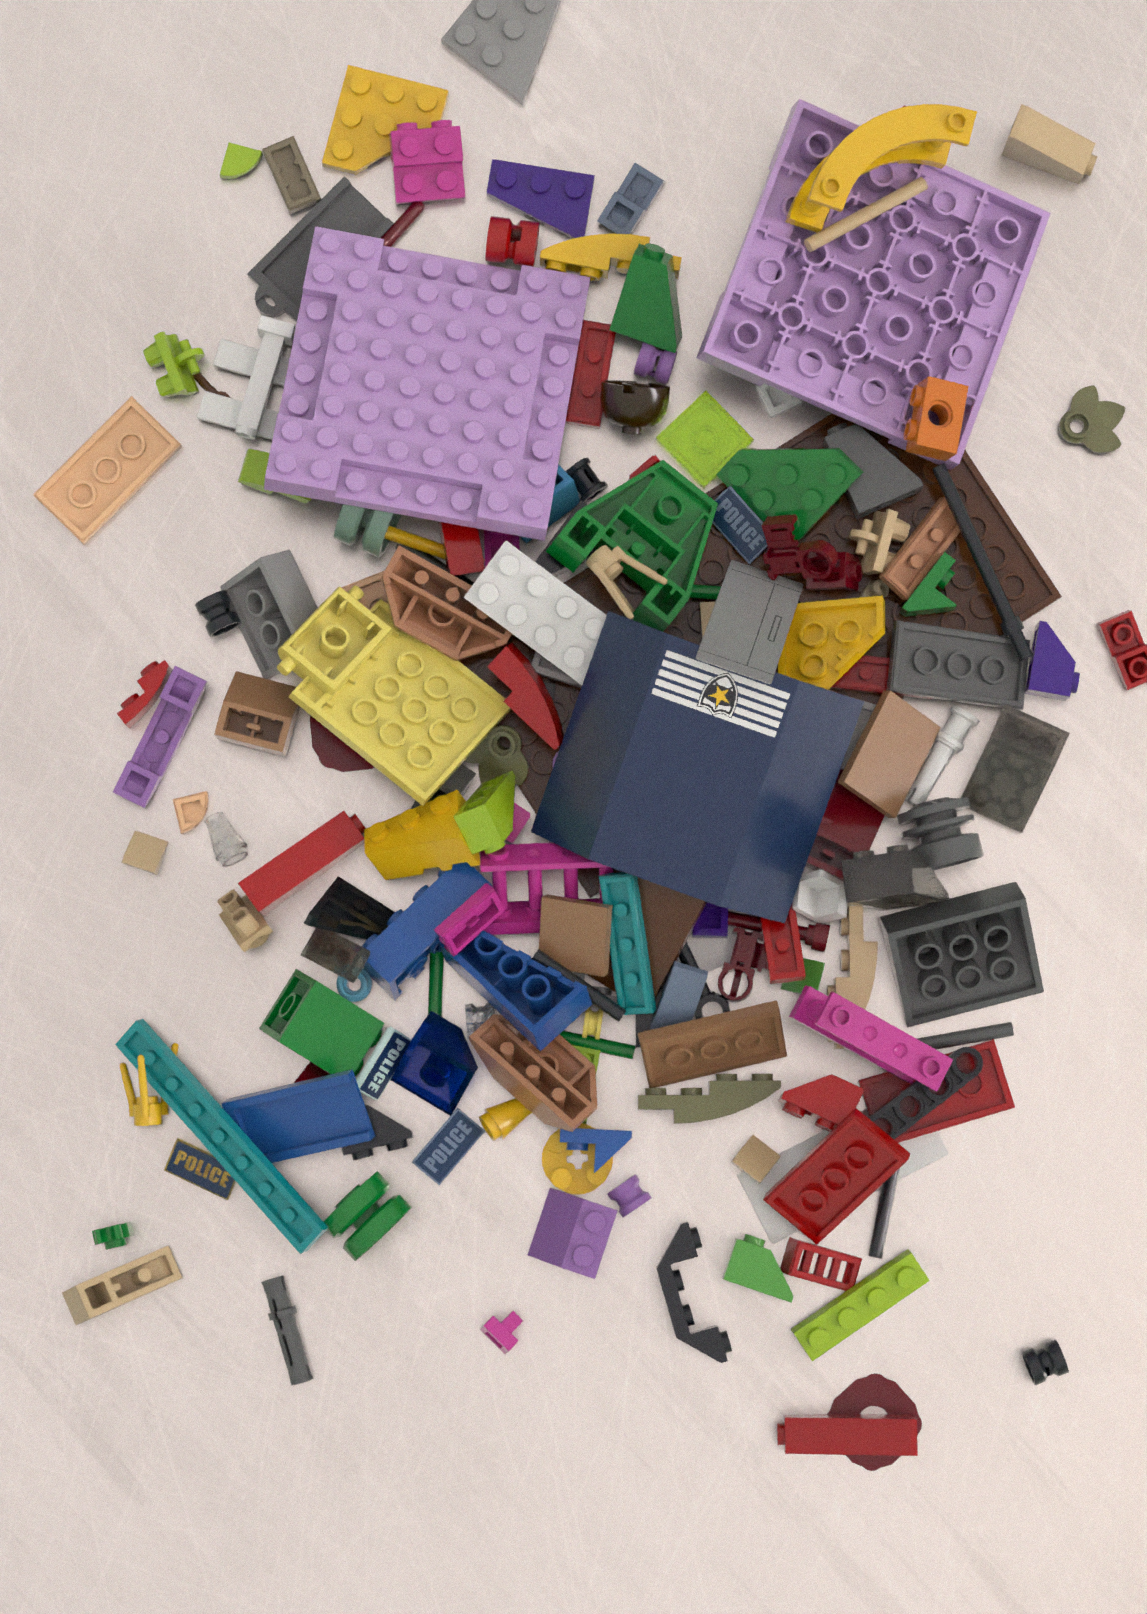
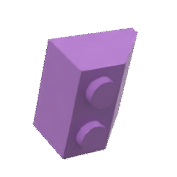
M550 1188L528 1256L595 1279L618 1210Z

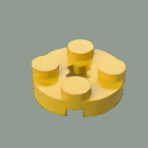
M583 1123L577 1127L581 1129H595ZM560 1128L548 1138L542 1152V1166L545 1175L555 1187L566 1193L577 1195L592 1192L605 1182L612 1169L613 1156L594 1173L595 1144H588V1151L580 1150L581 1154H587L588 1161L582 1163V1169H575L573 1163H567V1156L573 1155V1150H566L567 1143L560 1142Z

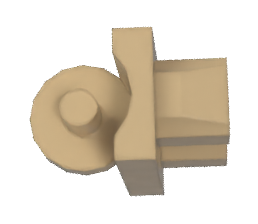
M886 509V512L876 511L874 512L873 520H863L861 530H850L849 538L858 542L855 553L863 555L861 565L864 574L882 573L896 555L888 551L891 540L903 543L907 539L910 524L897 518V511Z
M233 889L218 899L217 902L223 910L218 915L243 952L250 948H257L267 941L269 934L273 931L247 895L241 898Z

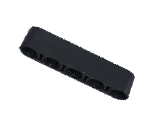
M962 1047L948 1055V1057L954 1060L944 1077L946 1090L943 1094L934 1095L927 1086L914 1081L868 1118L872 1122L878 1118L885 1119L890 1125L888 1135L896 1139L974 1079L983 1067L981 1054L971 1047ZM962 1053L969 1054L974 1060V1068L968 1074L962 1073L956 1066L957 1058ZM908 1096L914 1098L918 1103V1111L912 1117H907L900 1111V1102Z

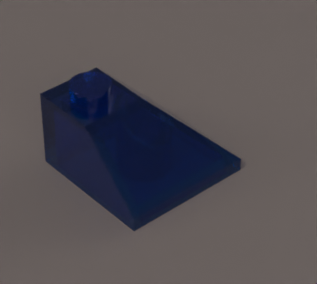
M430 1011L414 1034L391 1081L451 1116L475 1075L478 1066L462 1029L435 1012Z

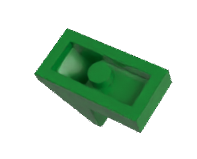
M944 552L899 613L904 617L954 611L957 605L935 588L937 586L941 589L945 588L955 574L950 568L956 560Z

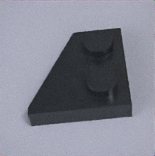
M338 876L309 912L304 924L367 940L373 934L379 936L388 927L387 921L395 912Z

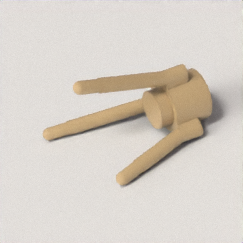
M603 545L588 558L586 565L601 580L625 616L632 620L634 618L632 613L634 609L613 581L623 570L620 562H625L662 585L667 584V579L628 556L619 546H616L611 551L607 545Z

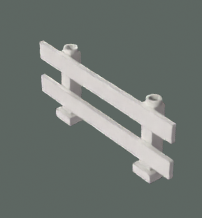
M261 315L257 327L258 335L262 337L260 348L256 349L221 338L213 363L215 367L250 377L243 402L205 391L197 419L235 429V434L243 438L254 440L256 436L272 440L279 412L266 409V404L272 385L284 386L290 358L281 355L285 344L289 346L293 344L295 325Z

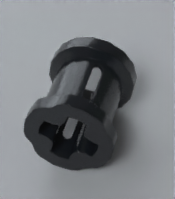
M588 457L581 459L565 471L574 480L576 489L581 495L580 500L585 503L597 497L608 487V484L605 481H600L589 466L591 461Z

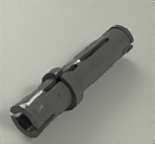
M284 1276L262 1281L261 1283L271 1312L268 1313L270 1321L273 1320L291 1386L313 1379V1376L311 1375L294 1316L297 1311L295 1306H291Z

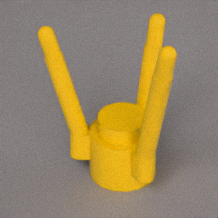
M173 1043L171 1050L177 1056L179 1045ZM138 1055L137 1057L140 1096L136 1097V1099L125 1063H120L119 1067L129 1103V1117L134 1116V1126L163 1124L162 1115H169L168 1104L162 1097L160 1102H158V1096H148L144 1056Z

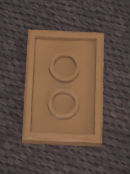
M883 691L838 783L886 817L896 818L941 727L892 691Z

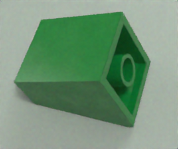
M295 969L259 1029L330 1074L353 1069L354 1075L357 1076L363 1066L362 1059L369 1048L374 1047L380 1040L382 1035L381 1029L385 1023L315 979Z

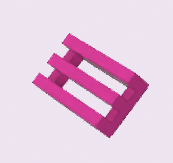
M485 883L438 925L434 931L440 937L441 943L445 945L446 951L454 957L506 909L494 888Z

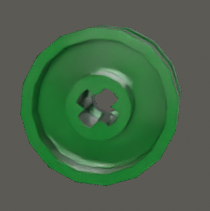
M378 1171L361 1186L358 1184L335 1206L336 1209L324 1221L329 1227L326 1231L333 1238L342 1236L352 1226L356 1229L344 1242L343 1249L354 1261L363 1256L412 1208L401 1195L392 1196L382 1206L377 1203L389 1191L390 1183Z

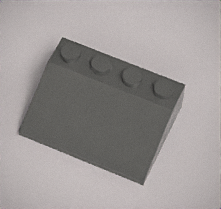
M1017 882L879 917L907 1027L1044 992L1027 902Z

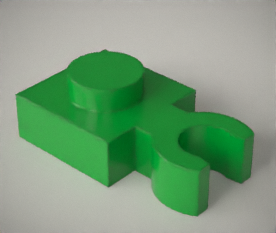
M131 1222L92 1231L95 1245L104 1243L106 1250L127 1245L125 1238L134 1236Z

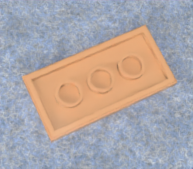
M131 396L33 496L84 545L182 445Z

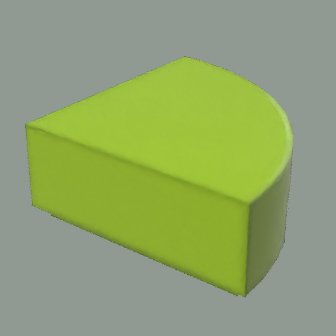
M229 142L219 174L220 178L235 179L248 173L260 163L263 152Z

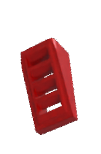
M790 1237L780 1269L783 1273L847 1291L856 1283L862 1258ZM804 1250V1253H803V1256H802V1260H801L799 1269H797V1268H798V1265H799L800 1258H801L802 1251ZM814 1253H818L814 1271L810 1273L809 1269ZM828 1257H832L828 1276L823 1277ZM846 1261L842 1282L837 1281L841 1262Z

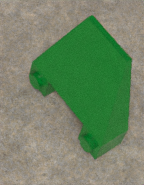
M662 460L578 510L546 552L574 573L592 549L596 551L601 546L607 545L612 551L616 546H619L628 556L666 578L667 584L662 585L625 562H620V565L623 567L622 572L648 592L632 612L634 615L632 620L663 632L689 600L718 503L666 461Z

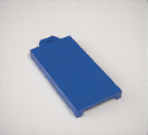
M353 1069L228 1098L221 1103L227 1114L271 1163L367 1142L375 1137Z

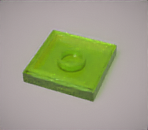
M704 391L656 437V441L703 489L717 477L716 474L738 450L748 448L754 442V439L707 391Z

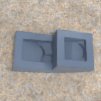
M634 163L618 191H615L597 222L616 234H631L666 181L639 164Z
M674 961L663 985L662 997L657 1005V1010L651 1019L650 1030L692 1020L707 980L708 971Z

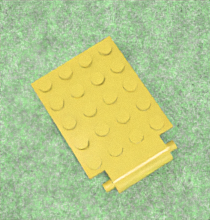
M353 586L348 592L341 587H337L278 649V655L282 661L277 665V669L285 676L293 671L303 679L289 695L292 701L424 806L509 713L511 708L503 702L506 698L461 662L447 657L395 628L389 605L385 601L380 599L369 610L359 602L364 596V592L358 586Z

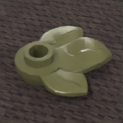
M1094 385L1084 387L1072 397L1070 410L1060 419L1059 432L1067 442L1072 444L1083 443L1092 452L1108 453L1115 451L1121 446V442L1112 430L1121 421L1125 413V407L1111 401H1099V395ZM1070 423H1080L1082 431L1079 433L1073 432L1070 428Z
M508 725L495 727L464 761L472 764L479 763L478 769L481 783L513 771L515 784L522 785L528 774V761L521 752V736L516 729ZM500 737H507L511 743L510 747H503L500 743Z

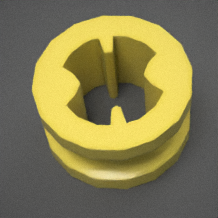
M589 1007L585 1011L582 1038L593 1035L596 1040H600L603 1011L601 1009L594 1012Z

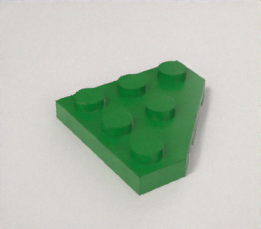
M742 448L735 453L716 476L727 487L731 486L763 522L767 516L796 514L798 519L794 524L795 529L792 531V535H795L794 540L799 542L864 472L840 448Z

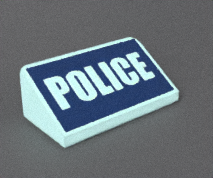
M391 1026L386 1029L356 1079L360 1092L374 1100H378L413 1043L409 1037Z

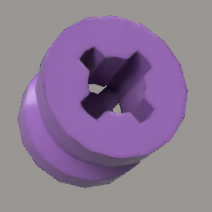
M636 1174L607 1193L608 1197L616 1201L620 1206L619 1213L622 1217H625L652 1198L648 1192L641 1189L639 1186L640 1180Z

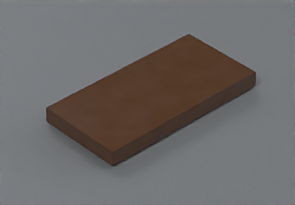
M638 877L656 1000L674 961L677 960L707 902ZM609 953L608 974L604 977L587 975L616 992L611 955Z

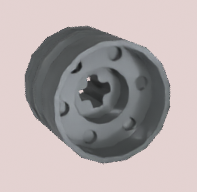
M969 797L939 798L917 804L907 812L897 815L900 825L915 823L916 825L915 828L902 832V838H919L920 845L906 851L911 874L934 871L984 856L979 834H962L960 828L974 821V815L957 817L956 812L971 807Z

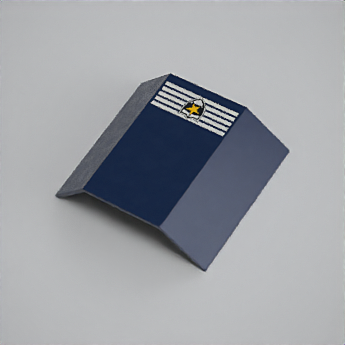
M608 611L531 833L591 861L708 903L785 923L864 701L777 672L774 674L772 683L768 684L697 660L696 655L700 645Z

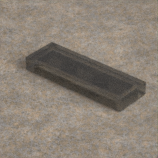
M315 928L301 956L354 983L371 952L332 931Z

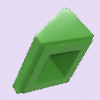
M803 958L806 973L805 980L782 983L781 990L801 994L805 985L818 990L825 963Z

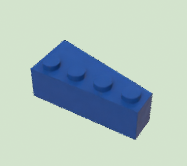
M467 862L452 864V870H440L438 873L439 878L430 887L428 885L421 887L412 898L414 902L405 911L400 909L395 912L387 921L388 927L379 936L377 934L370 936L362 945V952L359 955L364 969L394 1001L403 993L399 986L407 978L413 977L416 979L425 969L423 966L428 960L427 956L431 952L433 954L441 952L439 946L441 942L440 937L435 933L434 929L485 883L492 887V884L473 866L470 867Z
M485 931L476 936L454 957L446 951L443 943H439L445 961L539 1051L543 1050L592 1005L587 986L565 978L561 972L550 966L548 968L532 960L530 955L508 947L502 940Z

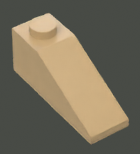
M166 1246L75 1285L62 1292V1295L75 1325H78L180 1280L182 1276L169 1246Z

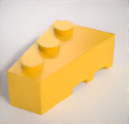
M455 790L446 795L436 797L434 800L425 803L424 806L420 805L413 809H408L399 815L382 822H377L371 827L364 829L366 856L385 880L422 875L424 869L439 867L441 871L452 870V864L467 862L470 867L480 865V852L472 855L453 817L466 800L458 790Z

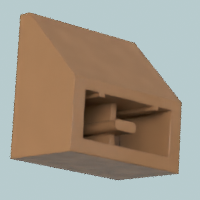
M236 671L223 700L214 735L219 740L286 757L300 707L289 698V695L296 687Z

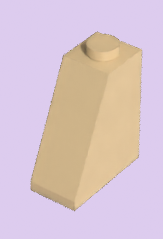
M1023 104L1020 106L1001 156L1076 184L1080 183L1084 174L1091 175L1098 157L1092 155L1096 143Z

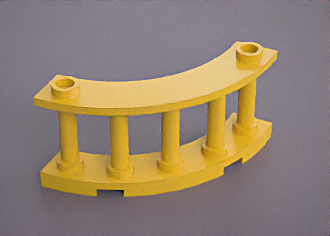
M921 104L891 110L872 118L844 138L809 174L799 188L785 222L818 233L822 230L830 209L839 212L843 210L846 199L856 180L865 173L875 170L880 166L897 162L898 164L914 163L929 165L942 169L946 165L951 143L966 147L969 145L977 111L943 104Z

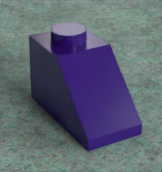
M1039 621L1035 625L1031 649L1033 656L1030 657L1025 694L1066 701L1071 693L1077 692L1080 673L1074 672L1075 660L1046 621Z

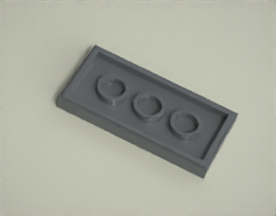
M897 620L893 622L886 691L890 690L893 693L1020 711L1024 708L1028 658L1020 661L1009 637Z

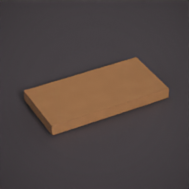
M777 1000L638 1033L649 1088L665 1086L787 1057Z

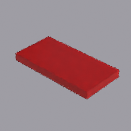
M994 1039L970 1046L976 1049L983 1058L981 1072L894 1139L897 1143L1015 1108ZM962 1053L957 1058L956 1066L959 1071L968 1074L974 1068V1060L969 1054ZM889 1072L858 1080L859 1087L865 1089L862 1096L868 1116L910 1085V1083L901 1080ZM943 1079L937 1091L929 1088L930 1092L934 1095L943 1094L946 1090L945 1080ZM909 1096L903 1098L900 1102L901 1113L907 1117L914 1116L918 1111L917 1101ZM882 1118L876 1119L874 1123L889 1134V1123Z
M855 1108L765 1194L763 1200L817 1245L909 1160L911 1153Z

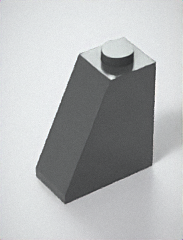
M842 423L827 431L828 436L824 437L823 447L840 448L864 472L845 492L856 520L921 492L923 488L921 479L858 424L848 427L846 423Z

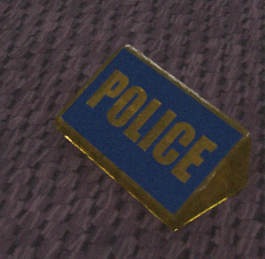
M177 1138L164 1171L225 1200H229L237 1183L210 1152L181 1138Z

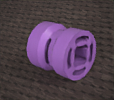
M643 342L633 374L643 378L648 375L654 377L656 382L667 385L677 352L658 350L655 346ZM658 356H659V357H660V360H659V363H658V366H657L656 371H654V368H655V365H656V361H657V358H658Z

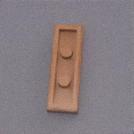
M945 497L937 500L879 575V578L902 600L910 598L960 533V529Z

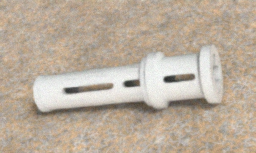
M952 705L950 709L952 714L943 729L938 732L935 738L937 742L920 768L905 798L907 802L914 806L927 800L954 753H959L963 750V741L971 728L977 726L980 722L975 716L958 706Z

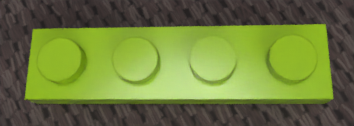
M907 1249L791 1328V1331L809 1358L814 1361L930 1280L912 1252Z

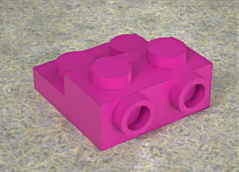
M452 120L431 122V128L418 129L417 123L414 122L397 124V131H391L389 134L395 204L465 199L460 126H452Z

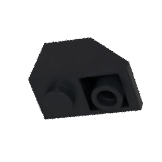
M365 1105L375 1137L371 1141L341 1148L343 1156L352 1154L354 1161L373 1156L372 1149L386 1145L388 1152L408 1147L407 1139L414 1138L412 1130L370 1105Z

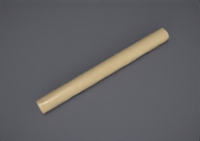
M919 177L804 240L806 249L812 252L928 189L927 182L923 177Z

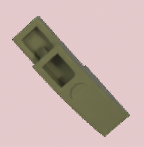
M716 1074V1081H708V1095H702V1088H681V1095H666V1088H645V1095H638V1110H673V1124L713 1120L734 1114L766 1099L781 1088V1080H773V1074H752V1081H737V1074Z

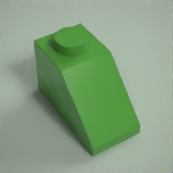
M745 1234L743 1240L735 1238L722 1279L792 1303L794 1296L772 1251L764 1248L765 1240Z

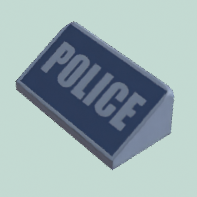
M729 486L714 500L718 503L712 524L750 565L768 549L762 529L763 522L734 489Z
M457 1108L414 1158L412 1163L440 1185L485 1130Z

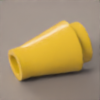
M514 1098L484 1109L485 1113L479 1116V1120L488 1136L495 1141L498 1138L504 1139L532 1112Z

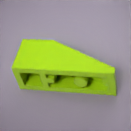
M513 771L481 783L453 816L472 855L483 850L486 854H490L505 846L504 841L513 831L515 775Z

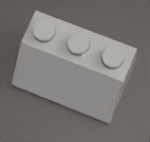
M290 549L260 557L220 586L221 590H226L229 595L231 611L238 614L241 624L238 626L264 679H270L280 674L277 665L282 660L278 655V649L318 608Z

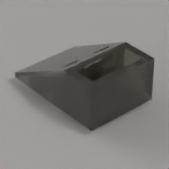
M1004 704L998 712L960 797H969L971 807L967 809L1022 833L1070 733Z

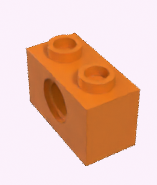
M928 376L913 387L910 395V406H913L912 418L907 421L904 429V440H907L906 452L942 461H947L957 454L969 386ZM928 411H933L937 414L939 425H935L929 420Z

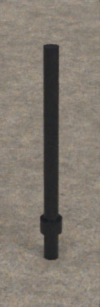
M945 463L933 468V473L1003 622L1000 624V627L1005 637L1009 636L1020 661L1033 656L1022 632L1024 625L1019 615L1015 617Z

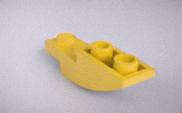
M598 234L573 238L541 250L540 266L566 273V271L580 273L581 276L590 277V281H600V278L608 279L610 266L616 267L618 272L627 274L633 254L639 243L642 245L650 243V237L633 234ZM673 256L675 279L679 278L682 257Z

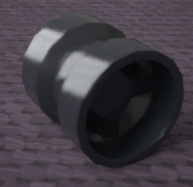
M226 590L213 593L195 604L199 615L208 620L205 628L210 637L224 634L241 624L237 612L230 611L229 605L231 600Z
M1056 1339L1046 1342L1043 1348L1039 1350L1031 1348L1022 1352L1024 1363L1034 1385L1045 1382L1047 1376H1061L1069 1373L1065 1357Z

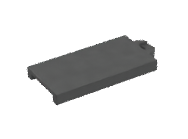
M344 176L247 273L248 277L258 286L255 293L257 308L261 313L272 318L286 313L297 323L315 226L381 238L394 223L375 208ZM267 297L275 302V306L269 305L265 301V298Z

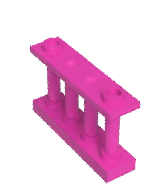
M555 843L505 844L504 847L490 854H486L484 850L480 851L481 872H492L493 888L506 909L484 931L491 935L540 933L541 899L543 896L542 870L563 869L564 897L603 904L601 888L600 898L579 899L578 868H599V876L613 873V868L586 859ZM528 870L529 901L508 902L506 871Z
M805 985L789 1015L790 1018L910 1084H912L913 1080H916L934 1091H937L954 1060L832 991L827 996L811 986Z

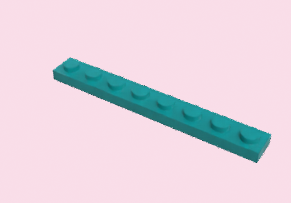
M144 1019L136 1020L115 1045L137 1070L138 1055L144 1056L148 1083L300 1254L307 1252L329 1227Z

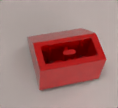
M831 1074L784 1091L780 1095L778 1102L785 1104L782 1109L784 1112L800 1119L805 1114L817 1119L815 1126L831 1132L857 1107L865 1089Z

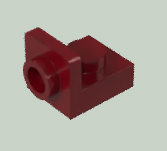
M837 552L838 561L832 572L822 579L807 578L806 589H846L858 591L859 582L863 575L859 557L848 552ZM824 556L810 559L819 567L829 566Z

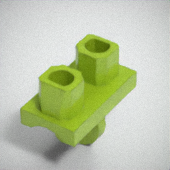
M162 331L154 335L155 342L144 349L143 353L150 367L157 368L165 364L168 374L156 379L155 383L159 394L163 397H172L179 394L191 396L199 392L193 375L200 373L197 361L205 356L203 349H192L189 340L179 341L177 334L166 335Z

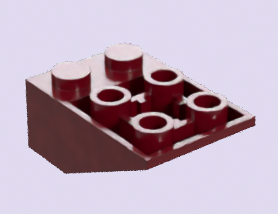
M840 769L806 867L815 871L824 870L851 887L859 874L885 815L838 783L843 772Z

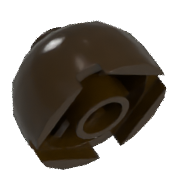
M604 380V382H601L600 399L602 411L611 423L622 426L621 433L642 434L643 428L655 426L663 419L667 412L670 386L656 383H648L647 385L637 383V381Z

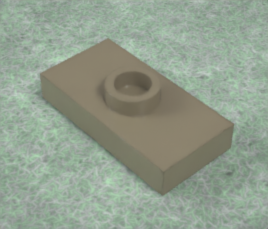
M294 136L262 149L290 214L316 204L321 200Z

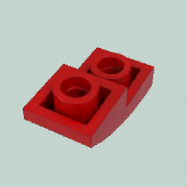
M1127 610L1098 622L1097 626L1126 690L1146 683L1147 644L1143 641L1133 612Z
M165 660L160 664L154 661L147 665L140 672L142 677L137 680L144 693L141 696L135 693L120 705L122 710L117 715L129 729L152 708L160 697L172 673V668Z

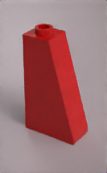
M342 811L241 880L238 885L258 912L265 917L364 844L362 834L366 828L356 814L349 817L345 811Z
M913 1414L784 1415V1423H777V1445H784L785 1454L918 1456L917 1418Z

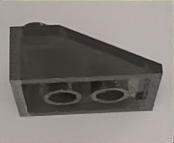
M908 845L890 846L886 848L887 853L875 855L873 850L858 851L853 853V859L841 860L845 897L848 904L879 911H888L949 901L948 892L922 853L908 849Z

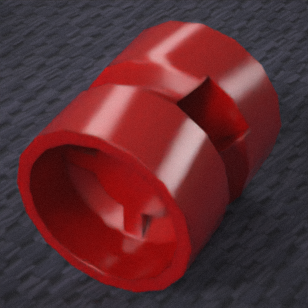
M491 216L485 261L505 264L508 259H512L514 265L534 267L540 222L520 220L515 225L510 218Z

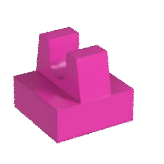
M512 1311L501 1323L492 1316L480 1330L506 1354L518 1342L511 1333L523 1320Z

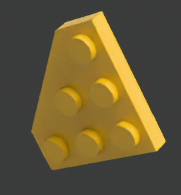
M348 65L322 159V167L357 175L366 170L372 163L383 157L390 156L389 134L391 131H397L396 125L414 122L417 123L418 129L431 128V122L442 120L449 91Z
M883 596L798 603L778 662V673L829 690L885 634V601Z

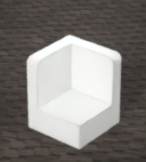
M824 870L803 874L792 902V908L817 923L824 924L846 918L850 885Z

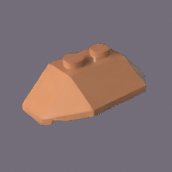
M400 545L398 546L382 575L395 628L455 661L507 644L512 633L464 598L472 585Z
M493 1014L469 1036V1041L492 1077L544 1124L573 1132L597 1109L595 1065L560 1034L543 1050L539 1051L502 1015Z

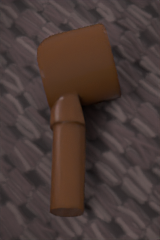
M201 373L193 375L194 379L205 391L230 398L226 392L217 391Z

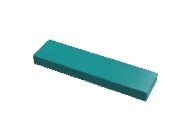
M625 872L602 874L599 876L603 904L612 905L610 955L617 1003L626 1009L624 1015L654 1013L657 1008L638 878Z

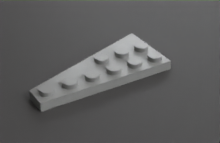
M472 0L442 37L441 42L523 105L561 0Z

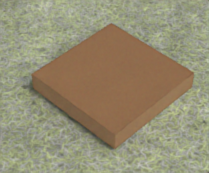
M549 894L542 896L539 949L572 972L601 977L606 976L609 969L612 905Z

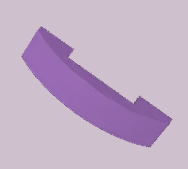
M174 666L160 695L161 700L131 761L128 760L113 793L143 808L146 807L186 733L206 687V680Z

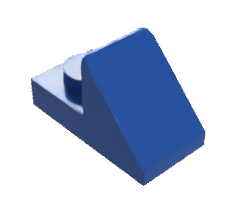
M576 1128L573 1132L560 1129V1142L567 1143L566 1150L588 1151V1144H595L594 1173L632 1138V1131Z

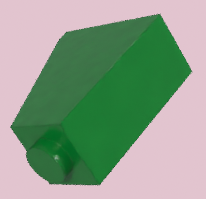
M639 243L633 254L609 330L675 353L682 339V328L673 256L665 253V249L656 244L647 243L642 245Z

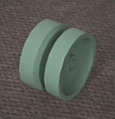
M343 504L335 527L334 540L352 546L359 540L364 531L362 538L363 551L380 558L390 543V540L384 539L389 526L397 528L401 515Z

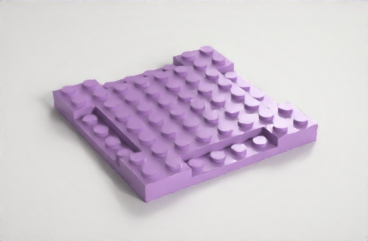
M799 99L790 110L768 168L770 172L727 285L718 299L696 358L758 386L765 383L889 438L888 443L906 450L907 440H904V429L907 421L912 418L913 406H910V395L913 387L928 376L967 385L969 387L957 454L947 461L915 454L938 465L945 463L947 469L951 470L960 464L1051 213L946 165L940 169L929 165L914 163L898 164L896 162L880 166L860 176L854 183L841 212L833 209L829 210L822 230L919 177L925 179L928 189L822 247L809 252L805 247L804 240L816 234V232L786 223L785 220L790 206L809 174L844 138L859 126ZM928 411L929 420L933 424L939 425L937 414L933 411Z
M315 226L279 414H277L265 474L264 490L545 541L590 277L522 265L521 271L404 250L383 246L384 239Z

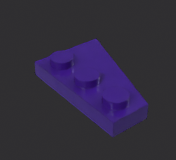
M492 159L487 196L523 215L526 214L544 223V226L554 231L557 230L571 238L584 237L595 175Z

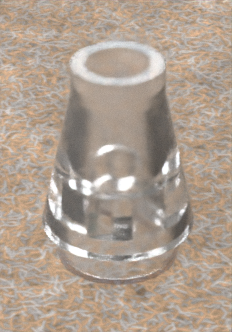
M223 812L214 813L204 820L209 832L215 860L220 861L223 867L236 864L248 855L245 849L247 843L226 819Z

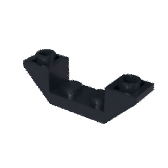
M683 1222L678 1226L656 1266L674 1333L677 1339L720 1363L727 1362L726 1353L732 1351L727 1331L720 1332L717 1325L690 1332L688 1326L695 1325L689 1304L682 1305L678 1292L685 1290L679 1269L672 1271L671 1264L698 1257L696 1249L702 1248V1243L697 1227L690 1228L688 1222Z

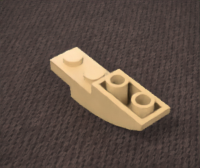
M848 906L847 917L840 919L841 936H847V950H841V971H847V977H835L833 985H827V996L832 991L866 1010L875 979L878 941H864L863 906ZM834 1042V1050L844 1049V1047Z

